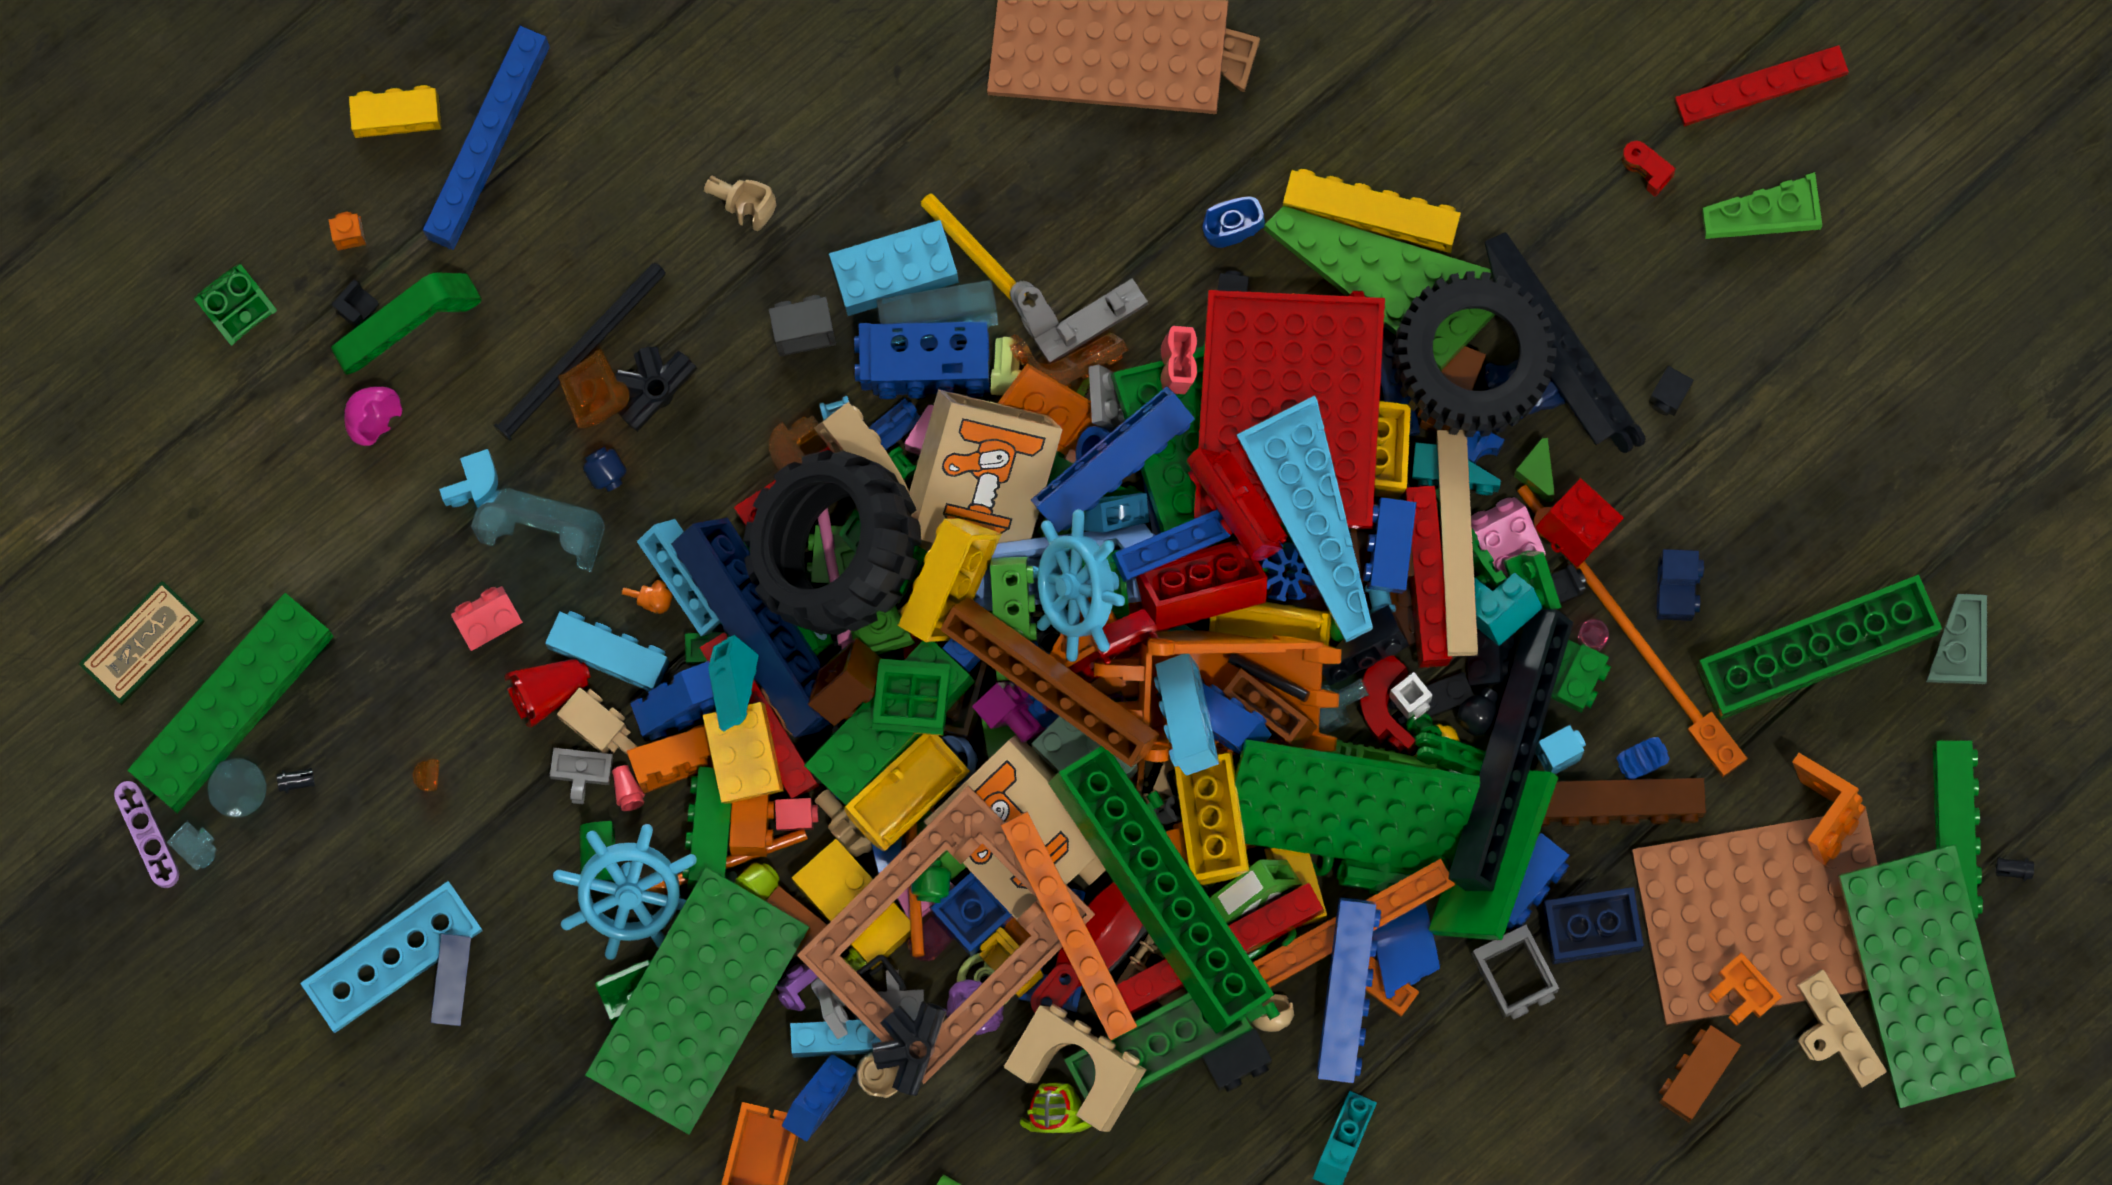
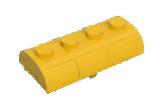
M1266 602L1210 617L1209 631L1273 640L1274 634L1324 642V645L1329 646L1331 613L1329 611Z
M922 734L844 807V810L853 824L874 846L881 851H886L967 776L970 770L938 735Z

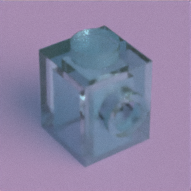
M188 821L167 841L196 871L200 867H207L214 860V853L217 851L211 844L215 838L203 827L197 831Z

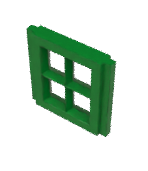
M879 659L872 730L944 736L951 664ZM888 677L911 678L909 694L887 692ZM916 679L939 680L937 696L916 695ZM886 698L908 700L907 716L884 714ZM914 700L936 702L935 718L913 717Z

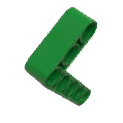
M439 272L429 274L331 347V350L344 374L355 373L437 312H465L477 306L482 301V298L468 274Z

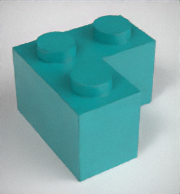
M1516 573L1508 577L1494 591H1491L1474 577L1477 629L1499 646L1543 608L1534 588Z

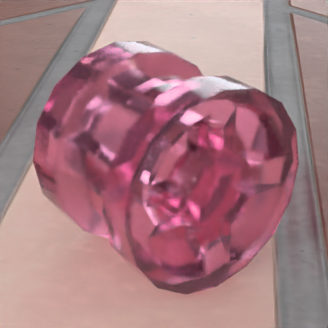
M1598 619L1588 620L1581 626L1578 633L1579 645L1582 646L1584 644L1596 651H1600L1605 647L1609 637V630Z

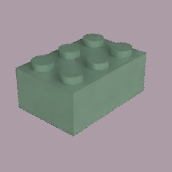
M1060 716L1032 743V749L1056 774L1101 746ZM1114 755L1130 779L1138 771L1137 764L1130 767Z

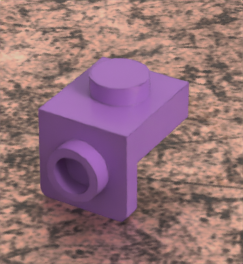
M797 964L791 967L786 972V977L775 986L780 993L778 998L787 1009L804 1010L806 1007L797 993L818 976L805 964Z

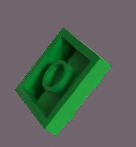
M1568 640L1551 698L1582 713L1585 706L1591 708L1598 694L1593 689L1598 680L1604 682L1611 668L1610 665L1606 664L1609 657L1584 644L1580 646Z

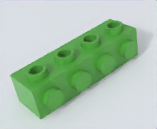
M1027 557L991 558L990 573L993 615L1029 641H1037V624L1031 623L1030 612H1036L1035 594L1029 595V584L1034 583L1033 565L1028 566ZM996 671L997 681L1009 680Z

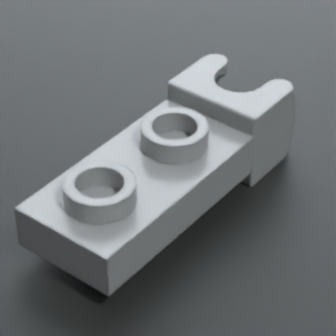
M817 977L811 982V988L820 1001L824 1020L836 1038L840 1039L848 1034L846 1022L849 1021V1018L843 1008L845 1004Z

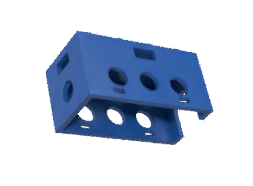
M987 321L870 324L871 384L873 394L879 395L880 399H894L896 395H908L909 398L920 399L926 397V394H937L938 389L951 393H966L968 397L984 396V393H990ZM955 328H965V331H955ZM903 329V332H893V330ZM967 341V344L957 345V342ZM895 343H905V346H895Z

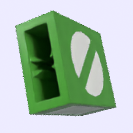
M1258 860L1249 867L1248 872L1236 877L1210 897V900L1227 925H1230L1296 890L1302 884L1287 860Z

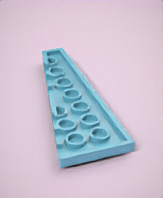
M1313 396L1237 434V439L1347 643L1372 630L1373 626L1318 401Z

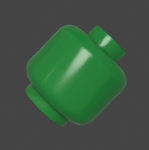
M935 860L911 884V893L917 896V901L941 903V899L949 895L951 871L948 868L942 867V861Z

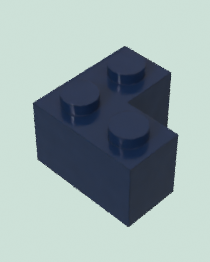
M1663 549L1658 560L1656 620L1692 621L1695 612H1700V595H1695V586L1700 584V580L1703 578L1704 560H1699V551Z

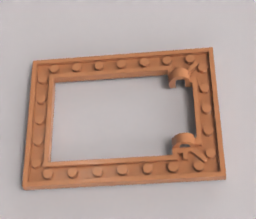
M969 785L797 955L882 1042L894 1040L880 1024L894 1009L840 954L945 850L962 864L983 843L1037 898L1001 827V824L1005 822ZM1065 884L1086 924L1095 913ZM1038 898L1016 920L1031 936L942 1023L935 1043V1051L930 1058L922 1081L923 1084L1062 948ZM920 1041L914 1042L912 1046L914 1053L918 1056H925L927 1052L925 1044Z

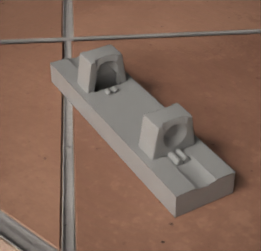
M1132 278L1035 338L1034 342L1049 365L1144 308L1148 305V301ZM1108 302H1110V304L1112 305L1114 314L1107 304Z

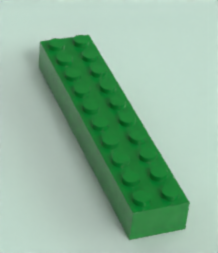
M1100 746L1058 772L1048 782L1216 1034L1265 1003L1274 995L1112 753Z

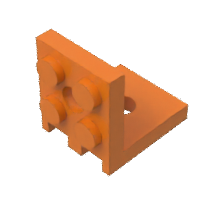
M1798 753L1792 763L1800 782L1834 802L1808 838V843L1815 859L1826 866L1830 858L1832 860L1835 859L1841 851V843L1845 837L1854 833L1859 824L1858 819L1866 807L1861 804L1863 799L1857 794L1859 791L1857 787Z

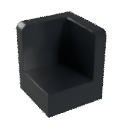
M354 279L331 305L337 314L356 328L368 319L379 306V303L362 289L360 283Z

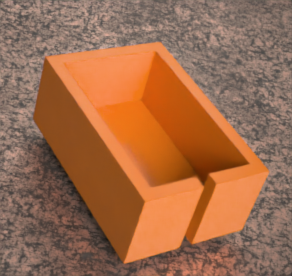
M742 1102L721 1185H787L799 1137L782 1127L787 1115L786 1112L774 1110V1118H770L771 1111L769 1108Z

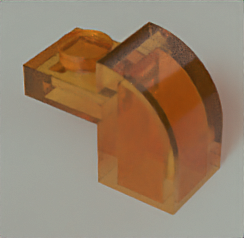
M814 416L808 419L806 417L798 419L792 424V429L789 431L783 422L778 424L773 430L769 440V452L777 471H780L792 462L802 464V457L805 455L799 446L818 434L814 427L819 423Z

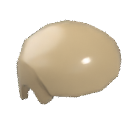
M1274 994L1262 1004L1263 1007L1270 1002H1274L1280 1015L1269 1020L1267 1014L1251 1022L1256 1028L1267 1032H1277L1290 1025L1294 1017L1293 1003H1289L1288 997L1281 994Z
M870 1052L859 1061L856 1071L857 1083L864 1092L871 1096L891 1097L898 1091L892 1088L899 1066L877 1070L873 1052Z

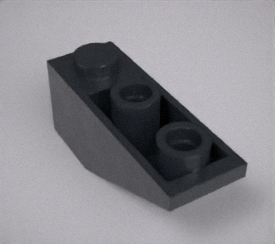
M1389 605L1370 614L1372 630L1347 643L1344 639L1339 643L1336 648L1341 649V663L1322 665V674L1330 685L1344 681L1349 676L1363 669L1370 668L1378 661L1395 655L1402 649L1410 646L1399 619Z

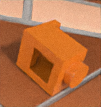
M343 212L337 214L333 219H328L332 241L337 250L366 245L360 216L351 212Z

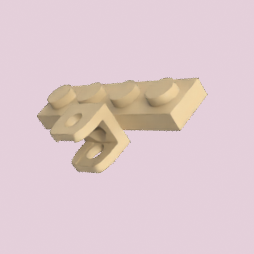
M1824 970L1816 972L1796 985L1820 1023L1804 1032L1798 1040L1808 1059L1821 1061L1838 1052L1860 1088H1863L1887 1072ZM1816 1040L1819 1041L1818 1049H1815L1814 1043Z

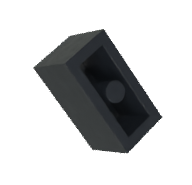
M1256 1029L1202 1056V1061L1218 1091L1225 1088L1227 1092H1230L1243 1084L1241 1080L1245 1077L1252 1075L1253 1078H1257L1269 1071L1267 1066L1272 1064V1059Z

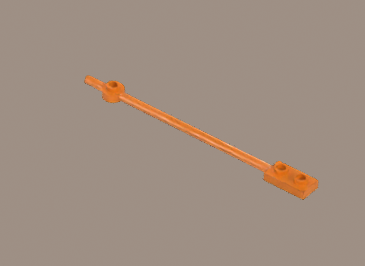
M1525 484L1517 492L1535 514L1533 524L1536 526L1552 507H1543L1527 484ZM1537 531L1539 536L1544 537L1539 531ZM1584 561L1579 567L1573 564L1576 569H1581L1589 587L1694 723L1687 731L1720 775L1724 777L1744 763L1748 758L1711 711L1703 717L1587 563Z

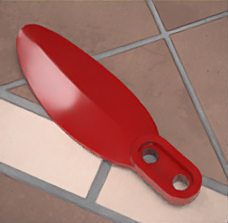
M1115 882L1104 889L1088 905L1095 915L1085 924L1108 970L1129 949L1143 927V924ZM1063 947L1059 950L1056 967L1049 973L1031 997V1007L1035 1013L1044 998H1050L1052 1004L1062 1008L1074 992L1082 986ZM1065 974L1071 977V982L1068 985H1062L1060 982L1061 977Z

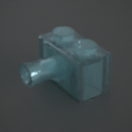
M1361 679L1338 691L1328 684L1325 686L1321 684V689L1339 693V707H1320L1319 731L1323 734H1329L1352 722L1346 711V706L1369 695Z

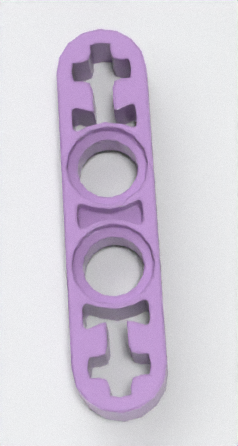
M122 782L115 789V800L150 877L161 888L172 887L179 880V870L143 791L134 782ZM129 788L132 792L136 791L132 798L137 806L142 803L143 807L131 810V804L126 799L122 800V797L125 796L124 790ZM138 814H146L148 816L149 822L144 829H136L133 826V819ZM157 840L161 845L159 853L153 856L146 854L145 845L147 842ZM161 860L167 870L172 869V872L169 873L170 879L165 881L163 878H158L161 874L159 865L155 863L151 866V862Z

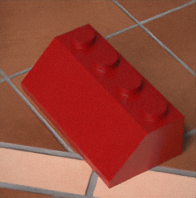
M1235 540L1191 553L1137 576L1136 581L1143 608L1155 622L1157 631L1266 603L1267 575L1258 561L1251 560L1250 557L1246 559L1242 556L1236 546L1239 541Z

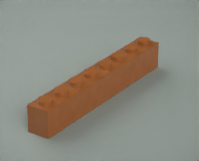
M967 597L952 606L940 628L942 632L1130 767L1148 755L1159 735L1158 732L971 598Z

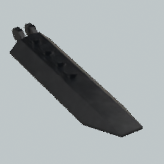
M1507 232L1485 241L1494 282L1499 275L1507 278L1504 286L1511 288L1513 283L1516 282L1521 286L1518 294L1523 297L1529 292L1534 296L1530 304L1533 307L1539 303L1544 309L1540 316L1541 319L1549 317L1552 325L1548 333L1554 332L1556 339L1552 345V348H1556V358L1552 362V364H1555V368L1550 378L1594 444L1598 445L1605 439L1611 438L1616 447L1623 453L1631 451L1633 446L1640 447L1644 445L1646 438L1642 429L1637 425Z

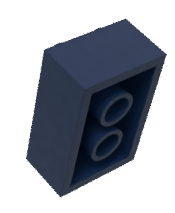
M1634 887L1544 901L1542 907L1552 964L1638 952L1644 946Z

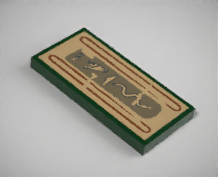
M161 581L79 665L122 706L205 621L171 588Z

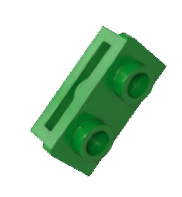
M650 960L636 963L628 969L608 975L595 983L612 1025L615 1024L649 966Z

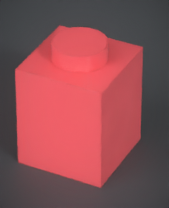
M811 798L775 800L777 831L814 829V822H819L818 805H813Z

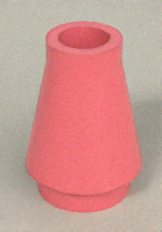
M622 765L613 769L616 804L621 806L622 811H632L641 807L644 804L643 798L645 794L630 772L629 766Z

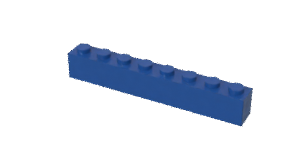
M522 26L519 27L425 224L423 231L428 240L454 250L550 48L546 36Z

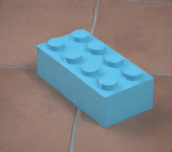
M941 220L829 253L848 316L959 283L957 270Z

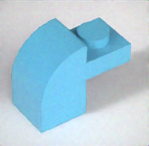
M488 449L460 458L467 480L439 489L446 506H463L469 502L468 499L473 498L477 508L488 503L494 496L498 486V475Z

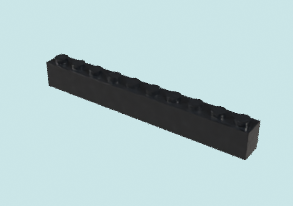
M1557 609L1540 610L1524 625L1479 774L1480 787L1468 823L1463 827L1448 876L1449 880L1465 891H1493L1574 623Z

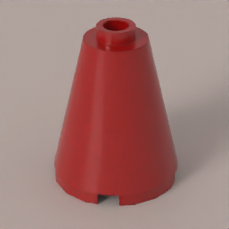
M571 659L511 671L505 674V682L511 680L512 687L507 690L512 703L521 719L528 718L529 721L525 725L532 727L568 701L579 687L581 689L585 688L588 685L587 679L591 676L584 662L580 663L577 659Z

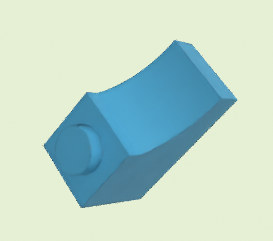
M1147 493L1102 496L1095 508L1084 512V531L1108 532L1149 523Z

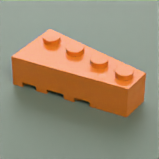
M705 724L693 727L690 731L671 735L662 740L627 750L636 779L644 794L698 774L699 766L714 768Z

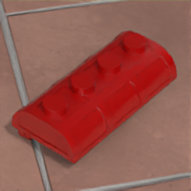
M1203 448L1196 449L1186 461L1191 468V471L1188 472L1189 477L1198 487L1202 485L1207 493L1204 496L1205 501L1214 511L1218 509L1223 517L1220 520L1221 525L1230 535L1234 533L1239 541L1236 545L1242 556L1246 559L1250 557L1251 560L1260 561L1280 551L1283 548L1280 543L1286 542L1288 536L1229 449H1224L1221 451L1222 454H1220L1219 452Z

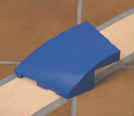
M1425 903L1373 931L1372 939H1377L1376 958L1386 999L1395 996V991L1407 983L1412 986L1420 981L1422 977L1440 969L1433 933L1428 931L1431 923Z

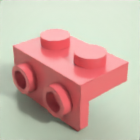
M502 586L499 588L491 587L481 594V598L472 603L467 601L455 608V612L451 614L471 651L523 623Z

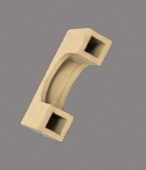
M1052 1004L1051 1007L1040 1005L1004 1068L1027 1083L1037 1084L1050 1061L1061 1048L1070 1044H1076L1084 1048L1093 1059L1096 1076L1094 1085L1076 1116L1099 1131L1110 1132L1146 1069L1138 1065L1140 1060L1128 1052L1122 1054L1114 1049L1116 1044L1104 1036L1097 1038L1091 1034L1092 1028L1079 1020H1076L1074 1023L1066 1017L1067 1012L1055 1004Z

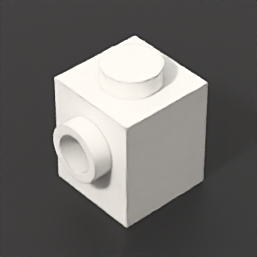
M1413 672L1391 689L1389 697L1404 716L1409 719L1413 715L1418 718L1430 709L1428 703L1431 702L1432 694Z

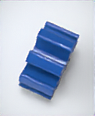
M1285 542V550L1281 549L1271 556L1273 562H1269L1267 558L1258 562L1262 568L1269 570L1267 589L1273 585L1271 593L1268 594L1269 599L1286 601L1285 595L1288 592V599L1301 600L1306 597V593L1302 592L1298 581H1302L1304 585L1314 586L1315 583L1310 575L1302 573V569L1306 566L1301 557L1298 558L1299 553L1293 542ZM1284 566L1289 568V570L1285 573L1286 577L1282 576V573L1285 571Z

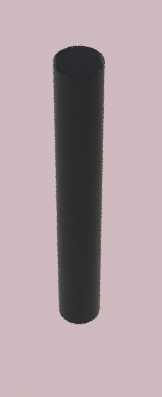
M1236 653L1230 655L1229 664L1239 669L1242 668L1254 677L1303 702L1308 700L1310 691Z

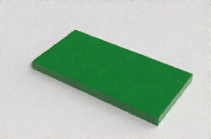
M1529 771L1494 890L1465 891L1455 884L1456 886L1441 893L1428 931L1438 936L1489 940L1503 939L1558 776L1552 772Z

